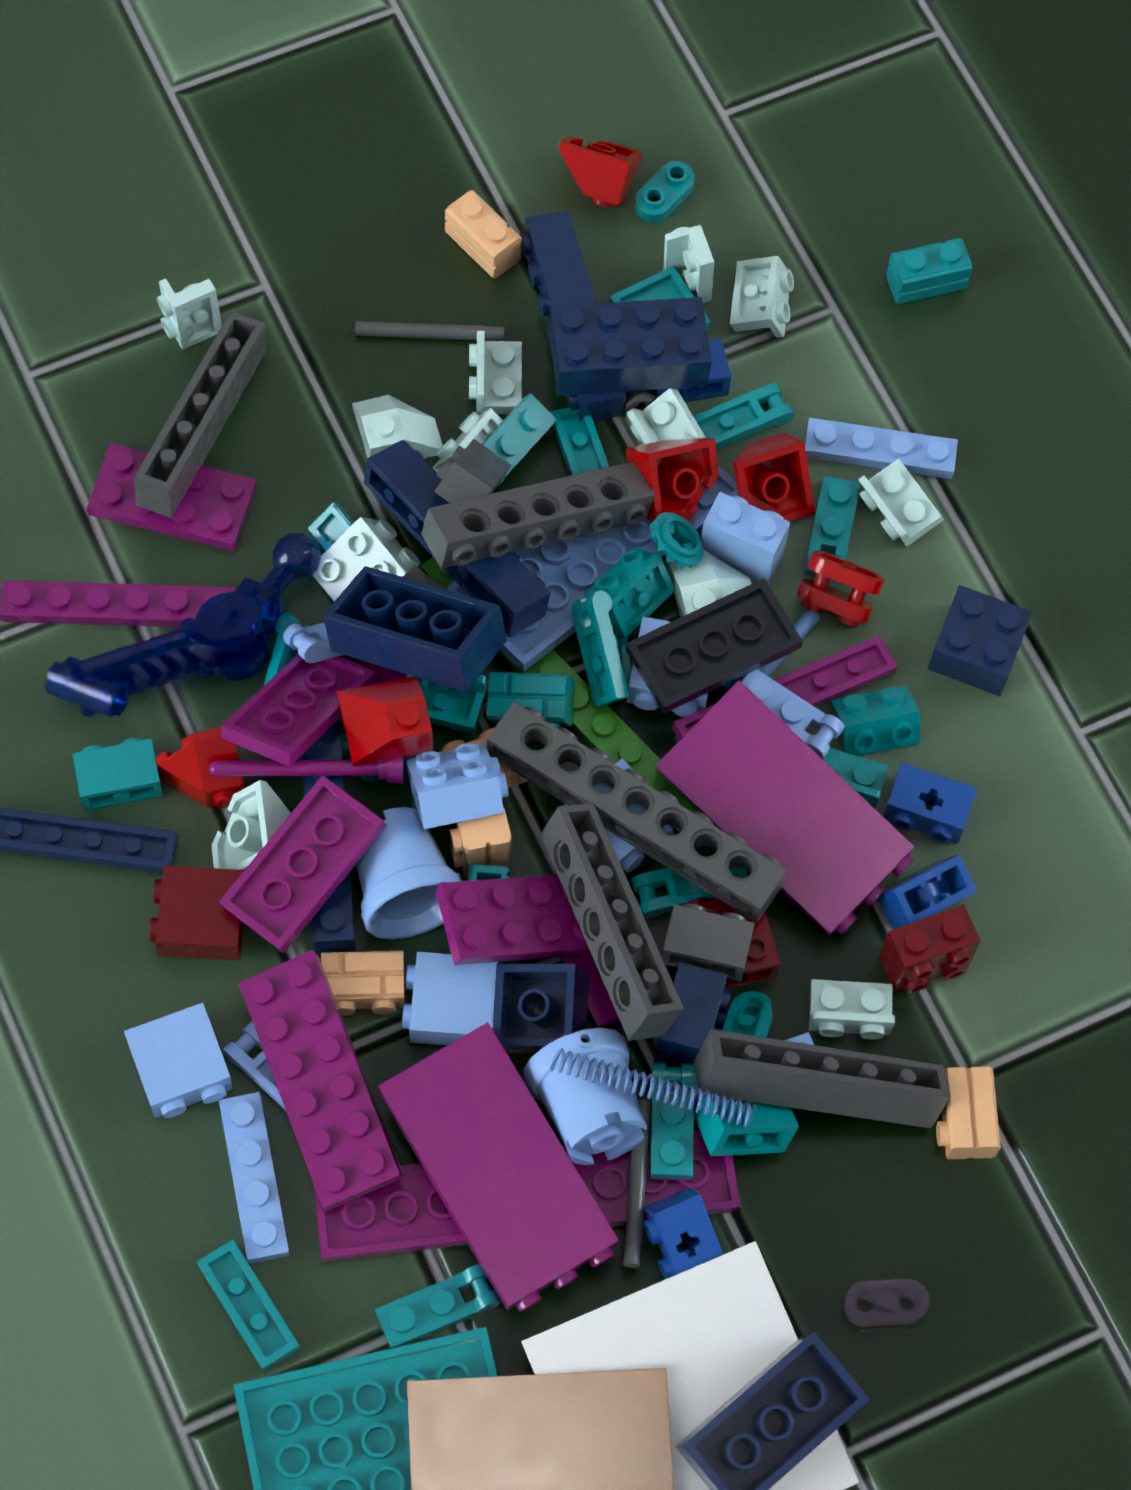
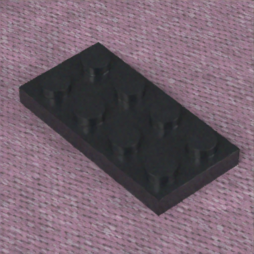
M763 578L626 643V652L661 711L665 714L800 649L803 641Z

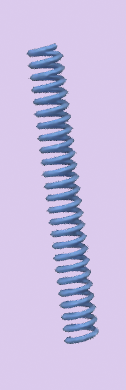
M563 1048L557 1051L550 1067L551 1071H553L561 1054L558 1072L562 1073L566 1060L569 1057V1065L566 1072L567 1076H569L578 1057L574 1076L575 1078L579 1077L582 1065L586 1060L583 1080H586L594 1062L591 1082H595L598 1070L602 1065L601 1077L599 1079L600 1085L603 1084L605 1075L610 1067L607 1087H611L614 1075L618 1070L616 1090L619 1089L621 1080L626 1072L623 1091L626 1092L628 1090L630 1080L634 1075L632 1095L636 1093L637 1085L642 1077L640 1097L644 1095L646 1085L650 1079L648 1100L652 1098L654 1087L659 1081L655 1097L656 1102L660 1100L662 1090L667 1083L663 1100L664 1104L668 1103L670 1092L675 1085L671 1104L672 1106L676 1105L678 1094L683 1088L679 1105L680 1109L684 1107L686 1097L691 1090L690 1101L687 1107L688 1111L692 1110L694 1099L699 1092L695 1111L696 1113L700 1112L702 1101L707 1095V1102L703 1112L705 1116L708 1114L710 1104L715 1097V1105L711 1114L712 1118L716 1117L718 1106L723 1099V1107L719 1118L720 1120L724 1119L726 1108L731 1102V1109L727 1119L730 1123L733 1120L734 1111L739 1104V1112L735 1121L736 1125L740 1124L742 1113L747 1106V1114L743 1123L744 1127L748 1126L751 1113L757 1107L756 1104L750 1106L748 1102L742 1104L741 1100L734 1102L732 1097L726 1099L724 1095L718 1097L717 1093L710 1095L708 1090L702 1093L700 1088L694 1090L693 1086L686 1088L684 1083L678 1086V1083L674 1081L670 1084L669 1079H665L662 1082L660 1076L654 1079L653 1075L650 1074L646 1077L644 1072L638 1074L636 1069L630 1072L629 1068L625 1067L622 1070L620 1064L614 1067L612 1062L606 1065L604 1060L599 1062L596 1058L590 1060L588 1055L581 1058L580 1053H577L573 1056L571 1050L565 1054Z

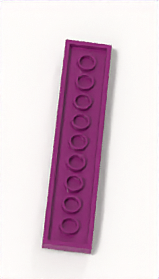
M693 1130L692 1180L650 1179L651 1136H649L644 1207L690 1187L700 1193L708 1215L737 1212L740 1210L741 1206L732 1155L710 1156L700 1130ZM631 1150L609 1161L604 1152L592 1154L595 1163L592 1165L573 1163L611 1227L626 1225ZM420 1163L400 1166L404 1178L330 1211H325L322 1208L314 1187L322 1262L468 1244ZM644 1210L643 1222L646 1221V1220H648V1217H647V1215H646L645 1210Z

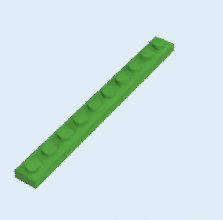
M434 557L421 565L422 572L444 587L455 581L444 568H440ZM500 650L498 651L517 673L567 674L574 679L575 693L571 728L591 749L597 748L606 753L614 764L623 758L635 772L643 777L647 785L657 791L665 790L677 798L681 806L691 812L696 811L656 772L655 765L661 759L609 706L595 708L590 687L554 650H551L525 672H522ZM674 826V834H679L681 831Z

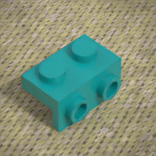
M480 675L467 692L417 677L425 697L430 723L474 734L486 694V676Z
M907 686L888 687L880 691L851 694L844 698L831 700L832 715L844 724V730L842 731L843 752L858 756L920 743V711Z

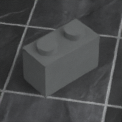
M473 439L465 449L459 445L452 456L445 461L436 475L442 481L434 492L449 503L492 494L512 465Z
M687 903L682 906L674 904L662 960L665 965L678 967L679 962L727 974V979L741 982L754 923L746 921L745 917L735 913L718 915L706 912L705 908L696 904Z

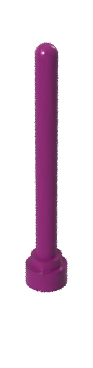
M403 757L353 767L352 759L296 760L290 767L275 760H217L209 765V772L216 777L379 775V779H387V783H403Z

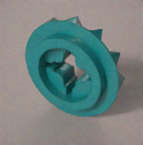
M663 512L650 524L651 531L653 532L650 539L658 545L657 552H662L666 556L668 563L674 561L676 566L682 569L686 566L693 568L702 560L704 555L702 540L696 529L683 517L675 513Z

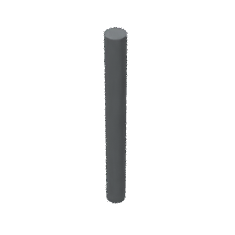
M356 321L355 336L477 340V331H485V341H504V326Z
M638 1100L647 1130L641 1128L645 1137L631 1150L623 1266L630 1268L640 1267L652 1104L648 1100Z

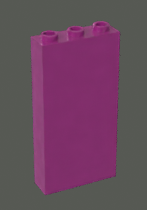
M740 681L655 765L656 772L696 811L709 817L713 822V826L726 834L728 832L737 834L746 841L749 848L760 855L768 854L781 863L782 868L787 871L780 891L828 937L835 930L842 935L858 919L853 912L863 902L870 906L886 890L881 883L891 873L898 877L914 861L909 854L915 846Z
M488 1022L378 1086L381 1098L507 1311L515 1306L519 1312L529 1308L542 1299L538 1292L552 1284L558 1290L578 1277L575 1272L576 1269L588 1262L594 1268L615 1255L611 1248L617 1245L619 1241Z

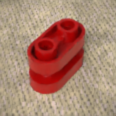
M814 550L807 566L817 574L814 580H801L796 593L802 599L801 605L816 612H822L825 609L838 614L836 619L849 626L858 627L859 622L868 623L874 607L864 601L867 593L879 595L885 581L884 577L835 555ZM833 579L852 587L851 593L848 594L828 586L830 580Z

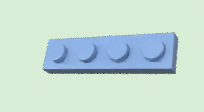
M809 418L805 438L806 457L811 459L878 469L886 468L899 458L909 473L952 479L955 470L958 439Z
M260 1092L220 1099V1111L248 1264L290 1256Z

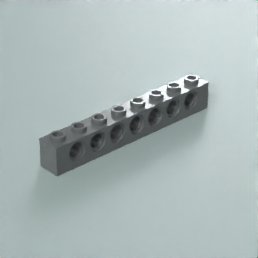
M513 702L487 737V750L490 757L497 756L498 762L567 805L594 803L605 829L755 923H758L783 886L787 871L782 868L781 863L768 854L760 855L749 848L746 841L732 832L726 834L713 826V822L705 814L698 811L691 812L684 808L671 793L665 790H655L647 785L643 777L631 769L623 770L612 763L610 757L597 748L589 749L578 742L577 737L563 727L555 728L547 723L537 710L528 706L523 708ZM538 741L544 744L545 747L541 750H531L526 745L529 742ZM565 762H572L579 768L575 771H565L560 765ZM598 783H606L613 789L602 793L595 790L593 786ZM631 804H640L646 808V811L641 814H635L630 812L627 807ZM665 825H674L681 832L676 835H668L661 828ZM699 846H707L715 854L705 857L699 855L695 849ZM741 867L749 873V876L737 878L729 870Z

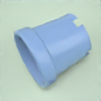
M408 807L391 808L383 811L387 827L358 861L356 869L364 898L361 902L362 913L360 915L366 931L376 938L394 940L414 937L444 924L435 889L442 882L461 881L459 873H455L447 866L429 828H423L417 809Z
M601 1027L580 1030L562 1036L545 1045L530 1058L523 1070L524 1082L531 1095L542 1103L564 1145L567 1155L573 1163L579 1165L595 1164L592 1154L601 1152L605 1153L609 1161L632 1150L643 1140L645 1136L641 1128L647 1130V1125L641 1113L636 1093L633 1095L631 1093L633 1087L632 1080H630L628 1090L626 1092L623 1091L626 1072L621 1080L619 1089L616 1090L618 1070L614 1075L611 1087H607L610 1067L602 1085L599 1084L602 1065L598 1070L595 1082H591L594 1062L586 1080H583L586 1060L582 1065L579 1077L575 1078L578 1057L569 1076L566 1074L569 1057L566 1060L563 1072H558L561 1054L554 1070L551 1071L550 1069L555 1054L559 1049L563 1048L565 1054L571 1050L573 1056L577 1053H580L581 1058L588 1055L590 1060L592 1058H596L598 1062L604 1060L606 1065L612 1062L614 1067L620 1064L623 1070L629 1066V1051L624 1036L618 1031ZM581 1039H587L588 1043L582 1042Z

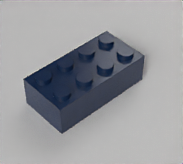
M702 297L551 307L549 334L557 396L707 386L712 361Z
M367 566L362 568L323 615L331 651L463 692H467L507 641L500 605Z
M814 1331L808 1332L797 1339L675 1447L710 1490H769L863 1407L870 1398Z

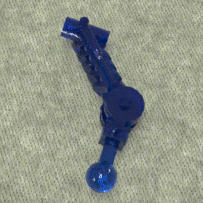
M289 533L276 543L273 549L274 568L262 583L245 577L234 592L221 593L210 598L200 607L195 619H184L180 624L181 628L170 631L168 634H161L149 640H143L81 661L71 656L61 663L55 661L48 670L47 680L44 684L47 693L78 704L82 714L87 717L95 715L96 712L110 717L114 715L120 717L127 708L129 696L150 690L153 687L169 684L174 680L190 677L192 674L206 679L211 673H214L222 679L232 681L244 680L257 675L266 667L270 659V646L267 638L275 629L280 616L285 613L280 595L291 581H304L315 574L321 560L319 547L314 539L303 533Z

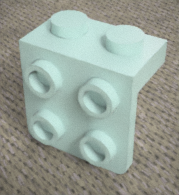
M360 517L312 565L311 573L335 602L364 566L402 577L414 567L420 570L418 567L420 561L408 548H403L395 539L397 533L388 522L383 519L376 520Z

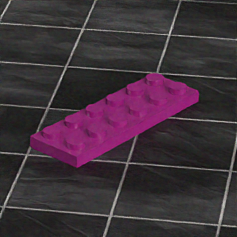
M314 950L308 951L239 982V987L322 1208L325 1211H330L404 1178L318 954Z

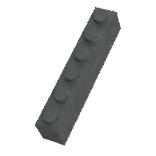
M230 311L134 476L136 506L170 518L173 517L266 353L264 322Z
M713 1029L708 1033L694 1060L697 1087L702 1090V1093L708 1090L710 1095L717 1093L718 1097L724 1095L726 1098L732 1097L736 1100L932 1128L950 1099L943 1065Z

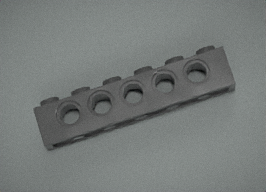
M633 461L430 507L427 511L421 535L441 569L455 565L463 566L476 560L501 557L508 552L535 549L540 545L556 541H568L574 537L594 532L602 533L608 529L628 524L636 525L647 519L655 494Z
M594 803L558 806L542 831L541 838L628 1041L665 1036L684 1010V1007Z

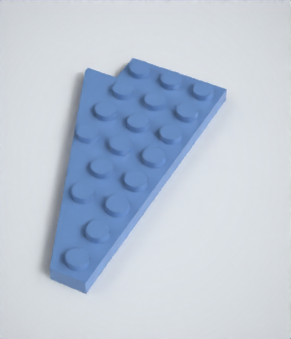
M718 466L719 477L711 489L707 488L696 505L699 509L692 520L689 521L698 534L702 532L703 523L719 492L729 496H738L736 481L720 466ZM648 517L645 521L636 525L628 524L608 529L602 533L594 532L574 537L568 541H556L540 545L535 549L514 551L528 570L546 584L551 593L545 617L511 637L506 635L507 641L500 649L522 672L529 669L576 631L571 614L572 604L584 598L585 592L595 584L600 576L607 573L626 552L633 548H638L660 554L663 562L665 561L666 556L662 552H657L658 545L650 539L653 532L651 531V522ZM453 581L446 587L450 591L469 596L456 581Z

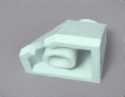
M390 395L352 403L367 458L403 439L414 450L420 452L424 458L437 456V452L443 446L435 418Z
M705 550L702 560L693 568L686 566L680 569L674 561L669 563L666 561L669 576L676 590L674 596L680 618L751 585L748 576Z
M259 780L233 794L227 808L232 814L225 831H217L211 845L214 868L245 870L291 814L266 781Z

